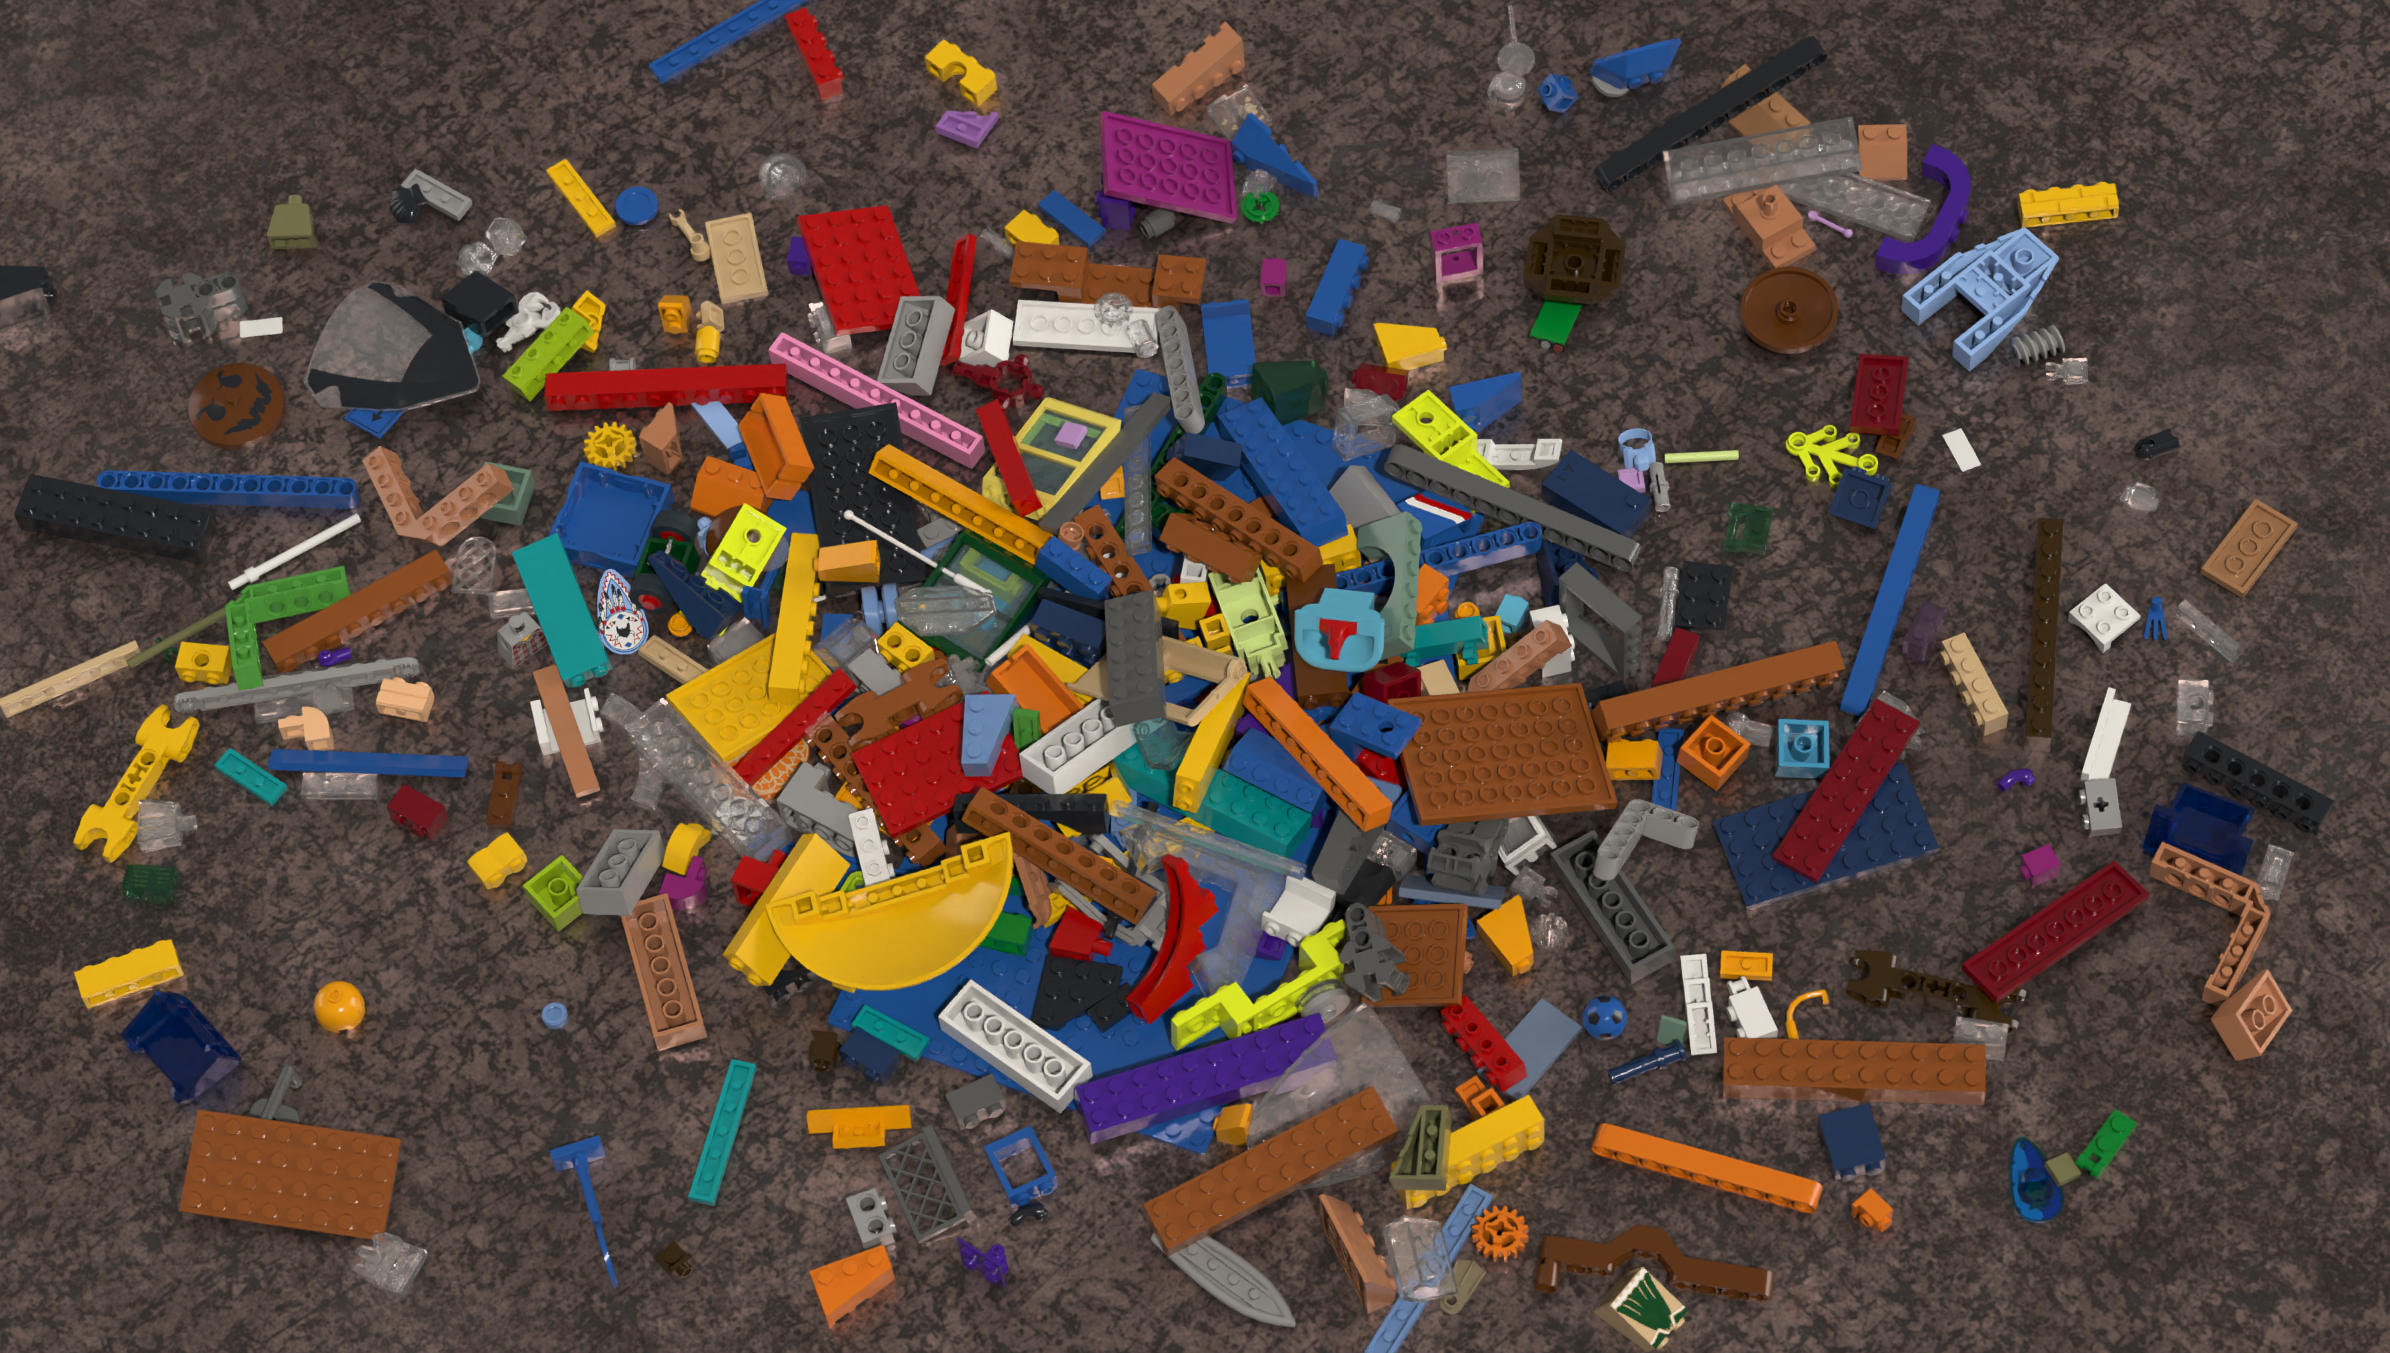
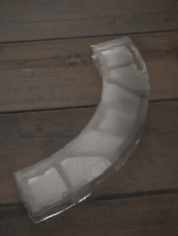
M611 692L600 711V715L617 725L630 737L639 759L638 782L631 802L654 812L664 786L665 761L660 740L649 720L639 709L624 698Z

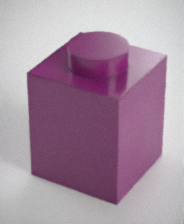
M1278 258L1262 259L1261 296L1285 297L1287 260Z
M2047 844L2022 855L2019 872L2023 880H2028L2031 887L2058 877L2061 863L2051 846Z

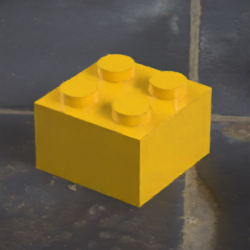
M1500 615L1482 618L1488 625V648L1477 650L1478 664L1468 665L1467 660L1463 659V653L1454 654L1459 680L1472 678L1507 650Z

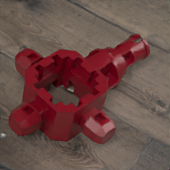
M1024 354L1017 355L1013 362L1008 360L999 362L996 368L988 366V364L973 366L960 360H956V364L953 367V375L970 378L978 387L988 388L993 400L998 399L1005 413L1009 407L1017 409L1024 406L1028 397L1035 400L1042 399L1045 392L1041 385L1033 383L1032 373L1028 367L1029 359ZM1011 375L1019 381L1024 379L1021 389L1018 388L1017 391L1013 390L1012 393H1009V390L1005 388L999 390L1001 380L1010 378Z

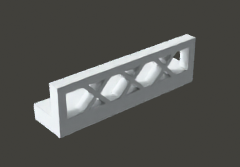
M2108 687L2082 770L2080 787H2083L2085 781L2109 779L2131 708V703L2114 699L2116 689Z

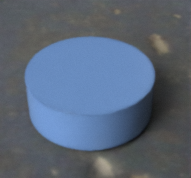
M553 1002L546 1005L542 1010V1019L548 1028L559 1029L567 1023L568 1013L564 1005Z

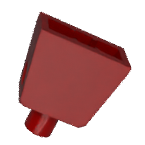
M1068 906L1049 945L1050 955L1093 962L1096 954L1109 958L1114 948V943L1104 940V927L1101 923L1071 906Z

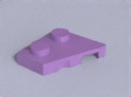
M946 111L936 124L935 133L977 149L997 122L998 113L991 112V116L976 115V111Z

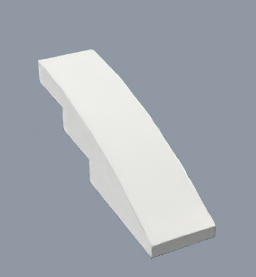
M1706 954L1680 956L1691 1056L1716 1054L1715 1026Z

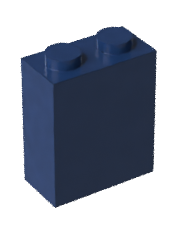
M1186 432L1168 448L1166 459L1170 461L1175 457L1210 479L1225 481L1240 468L1242 444Z
M1869 1104L1818 1115V1129L1834 1182L1839 1180L1843 1182L1851 1181L1857 1176L1865 1174L1873 1176L1885 1170L1886 1157Z

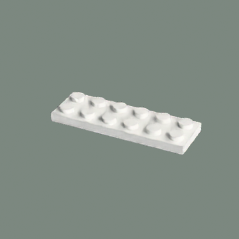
M1018 300L1013 346L1157 354L1159 330L1156 315L1161 308Z

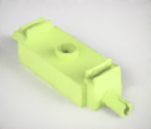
M1259 567L1252 582H1242L1241 585L1228 580L1229 575L1223 572L1221 574L1209 573L1208 576L1220 611L1224 615L1238 658H1242L1245 664L1248 663L1250 671L1254 676L1264 673L1265 678L1271 676L1270 670H1272L1275 679L1281 675L1278 667L1283 666L1285 662L1283 650L1288 649V645ZM1248 616L1258 617L1257 621L1249 624L1243 623V620Z

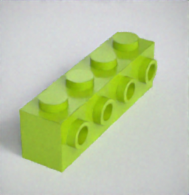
M566 307L531 346L524 351L518 360L508 368L502 377L512 390L528 401H531L545 386L546 373H557L589 339L594 331L584 318Z

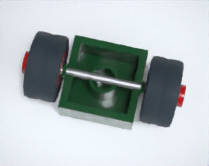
M663 510L657 514L651 532L653 538H647L629 593L630 600L637 607L652 613H666L672 608L674 602L673 597L648 561V557L651 554L662 550L686 565L688 573L696 574L701 559L694 545L698 524L689 515L676 510Z

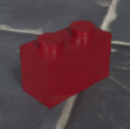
M405 784L402 785L387 805L390 820L400 827L404 825L417 837L422 838L424 836L429 840L434 838L449 818L445 806Z

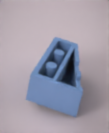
M1016 694L965 695L961 761L965 777L991 776L1002 750L1003 741L1006 734L1008 735L1010 731V725L1013 720L1012 713L1015 708H1019Z

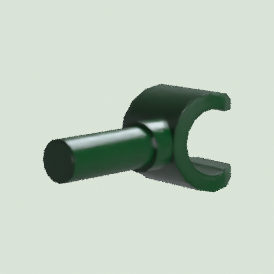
M160 637L155 640L156 643L162 641ZM171 647L163 651L167 664L172 665L169 659L170 655L178 657L179 652L176 648Z

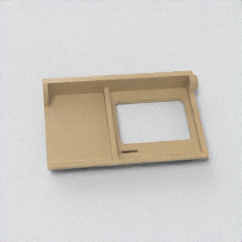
M1162 635L1164 672L1174 670L1219 684L1194 710L1166 702L1167 716L1161 718L1191 727L1196 726L1245 677L1247 672L1245 661L1242 658ZM1107 653L1075 684L1069 682L1066 685L1067 688L1109 702Z

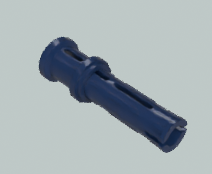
M1676 1039L1671 1045L1661 1049L1656 1047L1652 1050L1651 1054L1609 1069L1607 1072L1612 1085L1615 1086L1625 1080L1657 1068L1664 1070L1667 1065L1680 1060L1682 1062L1687 1061L1681 1042L1679 1039Z

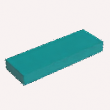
M229 748L214 765L217 771L271 807L288 789L285 783L232 748Z
M865 1004L851 1024L854 1030L858 1026L915 1062L919 1060L930 1043V1038Z

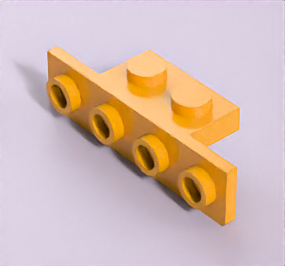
M909 1105L808 1110L806 1115L809 1134L833 1133V1149L885 1146L887 1129L912 1128Z

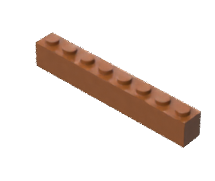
M434 550L263 641L267 655L280 675L291 672L306 661L317 658L321 651L334 649L349 638L359 636L364 630L381 624L390 616L402 613L407 607L424 601L433 593L445 590L450 584L454 583L450 570L438 551Z

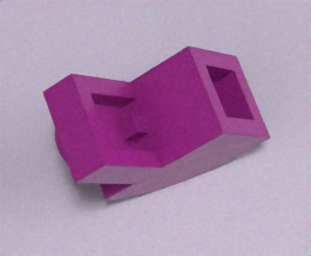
M693 856L686 877L666 873L658 895L667 893L672 909L689 910L701 904L706 898L708 892L705 881L708 869L705 868L703 858Z

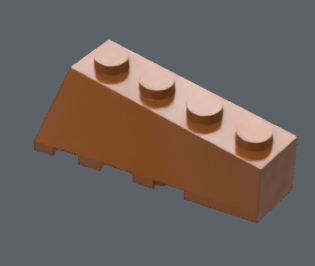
M1170 513L1159 539L1167 543L1166 548L1177 553L1180 551L1186 553V558L1193 562H1204L1208 565V570L1218 574L1223 572L1229 575L1228 580L1241 585L1242 582H1252L1263 557L1261 553L1239 541L1234 540L1233 543L1230 542L1231 536L1217 530L1211 531L1212 525L1207 522L1198 521L1197 517L1193 514Z

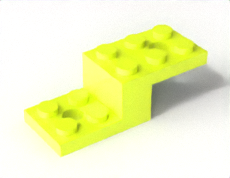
M1427 390L1392 415V422L1424 451V454L1510 488V482L1477 452V434L1431 391ZM1422 418H1430L1433 421L1425 424L1420 420ZM1469 508L1472 514L1476 512L1475 510Z
M744 503L700 575L707 579L706 584L716 590L721 587L742 603L744 586L753 587L787 528ZM747 532H756L759 536V541L756 543L750 542L747 539ZM679 610V612H678L677 614H679V615H681L682 617L686 618V617L684 616V614L682 613V611ZM726 628L720 633V635L716 637L720 639L724 634Z

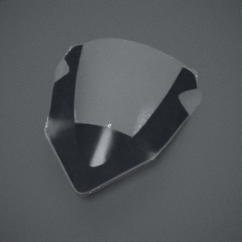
M375 280L351 292L333 312L319 337L308 371L303 380L320 407L374 412H405L474 393L481 386L478 370L462 323L443 313L403 286Z

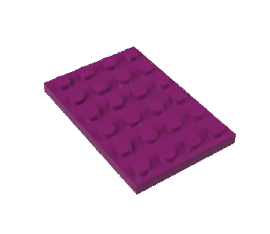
M1101 112L1099 115L1104 195L1231 224L1237 220L1231 140L1112 112Z

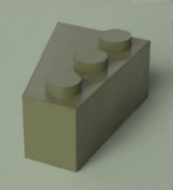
M1447 1105L1420 1106L1409 1131L1405 1147L1401 1149L1397 1165L1389 1177L1394 1190L1446 1191L1452 1115Z

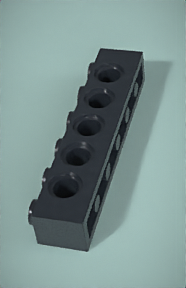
M2200 731L2196 733L2183 754L2182 766L2190 773L2199 774L2207 778L2210 783L2230 790L2237 797L2246 798L2258 808L2267 809L2275 813L2281 820L2290 821L2307 833L2311 832L2318 835L2332 813L2334 800ZM2206 760H2214L2216 763H2208ZM2235 771L2238 775H2232L2229 772ZM2252 783H2258L2261 786L2255 787L2252 785ZM2274 795H2282L2284 798L2279 799L2276 798ZM2298 806H2303V807H2305L2307 810H2300V809H2298L2297 807H2298Z

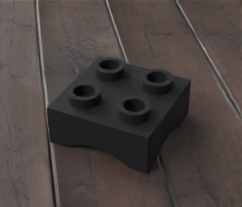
M1366 858L1345 894L1336 893L1335 902L1347 908L1354 903L1363 904L1366 908L1368 906H1376L1397 881L1393 870Z

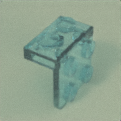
M1161 717L1135 723L1132 728L1149 769L1172 771L1178 766L1195 735V732L1178 731L1174 721Z

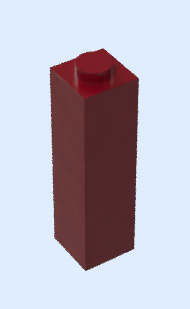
M1676 627L1650 688L1686 679L1699 649L1700 635Z

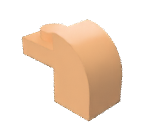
M305 706L302 707V716L291 715L284 719H278L279 730L283 740L305 736L308 750L324 751L334 749L332 730L326 716L320 710Z

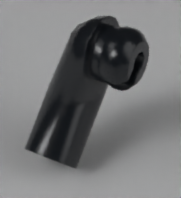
M1040 1202L1025 1204L1008 1221L1013 1227L1018 1228L1028 1217L1035 1216L1036 1220L1042 1221L1047 1217L1048 1211L1044 1208L1045 1205Z

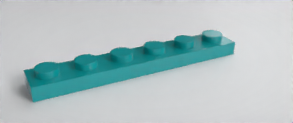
M731 1059L689 1192V1201L711 1206L715 1205L757 1071V1066L754 1063Z

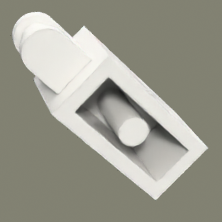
M1745 976L1740 977L1739 981L1733 983L1728 981L1727 987L1731 996H1729L1726 1012L1729 1020L1736 1023L1738 1028L1736 1029L1737 1037L1777 1039L1778 1029L1758 986L1750 988Z

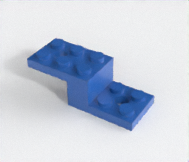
M1358 692L1354 693L1346 705L1340 707L1327 706L1318 707L1313 710L1303 709L1321 730L1342 749L1344 754L1353 761L1356 760L1365 747L1396 760L1422 725L1421 718ZM1322 720L1330 721V723L1327 724H1318V722ZM1383 728L1393 729L1392 731H1388L1386 733L1380 731Z

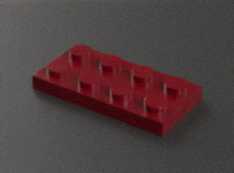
M1860 354L1850 420V433L1899 436L1909 357Z

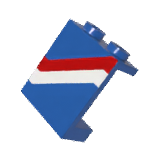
M1427 490L1397 504L1401 513L1408 511L1421 522V551L1430 548L1432 538L1459 526L1464 533L1469 532L1473 518L1469 508Z

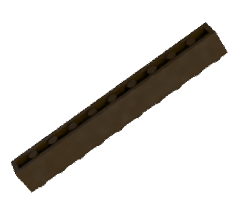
M2038 518L2024 750L2049 752L2063 519Z

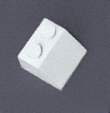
M991 309L965 322V332L961 345L962 352L958 360L973 366L988 364V366L995 368L999 362L1008 360L1010 340L1013 335V321Z

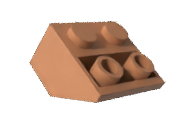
M670 402L664 408L658 410L654 420L641 430L639 436L645 462L666 475H669L683 459L679 428L673 404Z

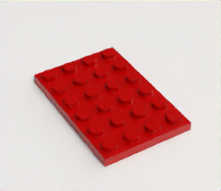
M889 206L798 216L796 222L836 336L892 329L900 298L904 296H920Z
M986 690V691H984V692H982V693H980V694H978V695H990V694H989L988 690ZM965 701L852 752L851 756L892 839L952 812L957 794H977L981 787L993 793L1025 778L1021 769L1020 752L1010 733L1006 734L1001 746L1002 750L991 776L965 777L961 764Z

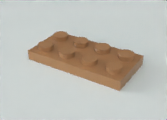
M2255 498L2201 568V574L2239 597L2244 598L2297 529L2298 523Z

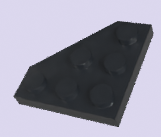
M1048 955L1032 1022L1041 1029L1061 1030L1066 1026V1023L1076 1017H1082L1087 1013V1010L1120 988L1124 972L1123 967Z

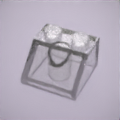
M848 617L812 648V651L833 671L840 667L849 677L847 665L869 648L875 654L879 653L876 643L879 640V636L863 621Z

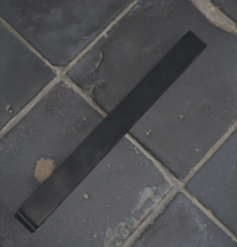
M1814 36L1801 40L1605 160L1595 168L1594 174L1607 192H1613L1817 68L1826 61L1827 53Z

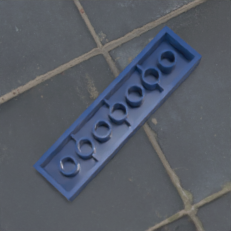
M1262 397L1217 415L1221 437L1225 441L1242 444L1240 464L1286 528L1316 547H1321L1348 535L1345 513Z

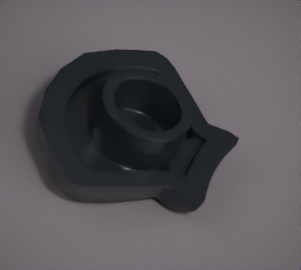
M417 183L410 188H394L390 193L389 209L398 222L416 224L422 205L427 203L428 200L422 194Z

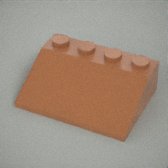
M1326 1194L1320 1195L1322 1228L1367 1314L1396 1302L1395 1291H1398L1396 1282L1392 1276L1388 1277L1385 1273L1386 1264L1380 1254L1376 1256L1373 1247H1375L1374 1241L1369 1232L1364 1233L1361 1227L1364 1224L1359 1212H1353L1350 1204Z

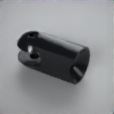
M2171 428L2140 439L2134 446V452L2141 461H2150L2180 449L2179 440L2171 434Z

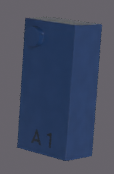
M1572 450L1566 454L1542 483V499L1549 504L1627 538H1631L1650 515L1651 499Z

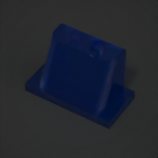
M2183 782L2169 808L2156 804L2142 849L2156 854L2161 843L2164 842L2243 876L2254 841L2246 838L2245 835L2252 821L2255 809Z

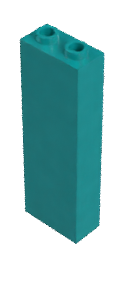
M555 533L512 552L565 685L568 688L579 687L586 680L605 676L609 670L614 669L559 535Z

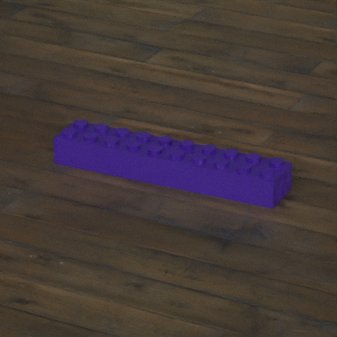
M1317 1013L1076 1086L1074 1100L1090 1144H1094L1333 1071L1336 1067L1337 1057L1321 1015Z

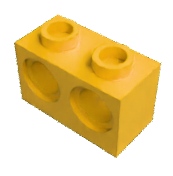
M897 622L876 642L878 652L886 659L888 664L892 663L896 666L901 675L919 664L935 660L933 648ZM893 645H900L897 648H891ZM913 658L918 659L917 661H914V662H910V661H909V660H911V659H913Z

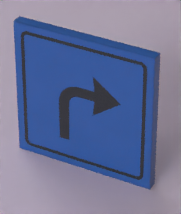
M354 407L344 419L381 439L408 407L402 409Z

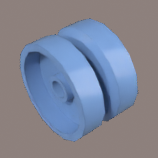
M896 582L883 584L881 588L883 600H879L877 589L874 586L861 588L863 600L861 604L864 625L867 626L869 641L879 640L884 635V623H886L887 630H889L895 622L898 623L901 617Z

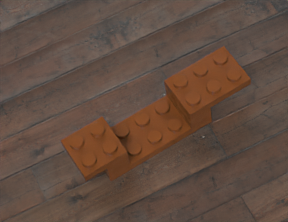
M1017 241L1009 284L1010 287L1057 291L1059 302L1148 308H1163L1169 305L1175 307L1179 313L1180 302L1200 304L1207 260L1206 258L1159 254L1156 269L1093 264L1089 262L1088 248Z

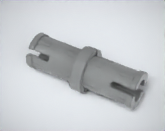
M1654 462L1649 467L1651 479L1649 488L1654 496L1656 511L1666 512L1671 508L1668 497L1669 483L1665 479L1663 463Z

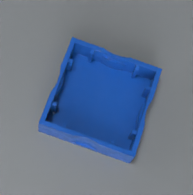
M580 461L569 486L565 504L557 514L548 536L555 533L559 535L572 563L603 571L613 569L622 576L634 578L647 538H653L651 532L657 514L663 510H671L675 498L671 484L640 476L624 475L613 469Z

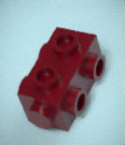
M1361 363L1357 370L1353 371L1352 384H1356L1355 392L1361 393L1363 397L1373 398L1375 395L1385 396V399L1388 401H1399V399H1403L1406 395L1409 370Z

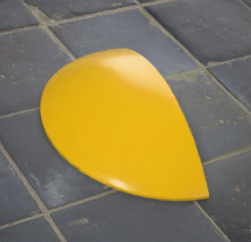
M1010 832L960 846L962 854L941 860V865L845 893L844 890L819 897L812 890L765 904L769 919L777 936L792 956L805 968L825 980L844 987L865 991H886L915 986L947 972L975 950L994 926L1008 896L1012 879L1013 847Z

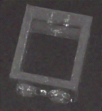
M1384 394L1337 409L1333 449L1344 461H1348L1395 446L1398 430L1397 426L1392 422V415L1400 410L1399 405L1388 394ZM1379 417L1377 429L1357 435L1359 423Z

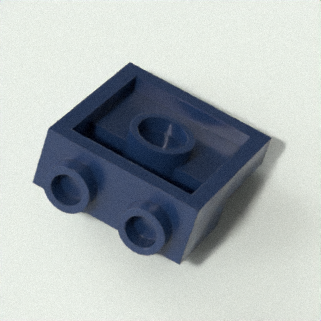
M1853 466L1852 469L1845 467L1828 514L1876 531L1893 485L1886 476L1876 474L1873 477L1867 475V471L1862 468Z

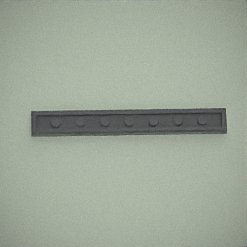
M1156 392L1150 396L1038 523L1041 530L1059 536L1061 526L1066 522H1072L1073 517L1080 513L1173 407L1171 397Z

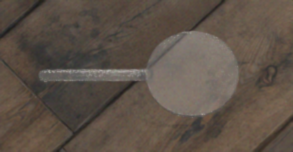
M1509 5L1512 43L1500 50L1497 62L1499 68L1505 74L1519 77L1528 74L1533 69L1535 55L1530 47L1517 43L1513 6Z

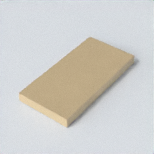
M752 213L705 222L721 303L727 304L769 295Z

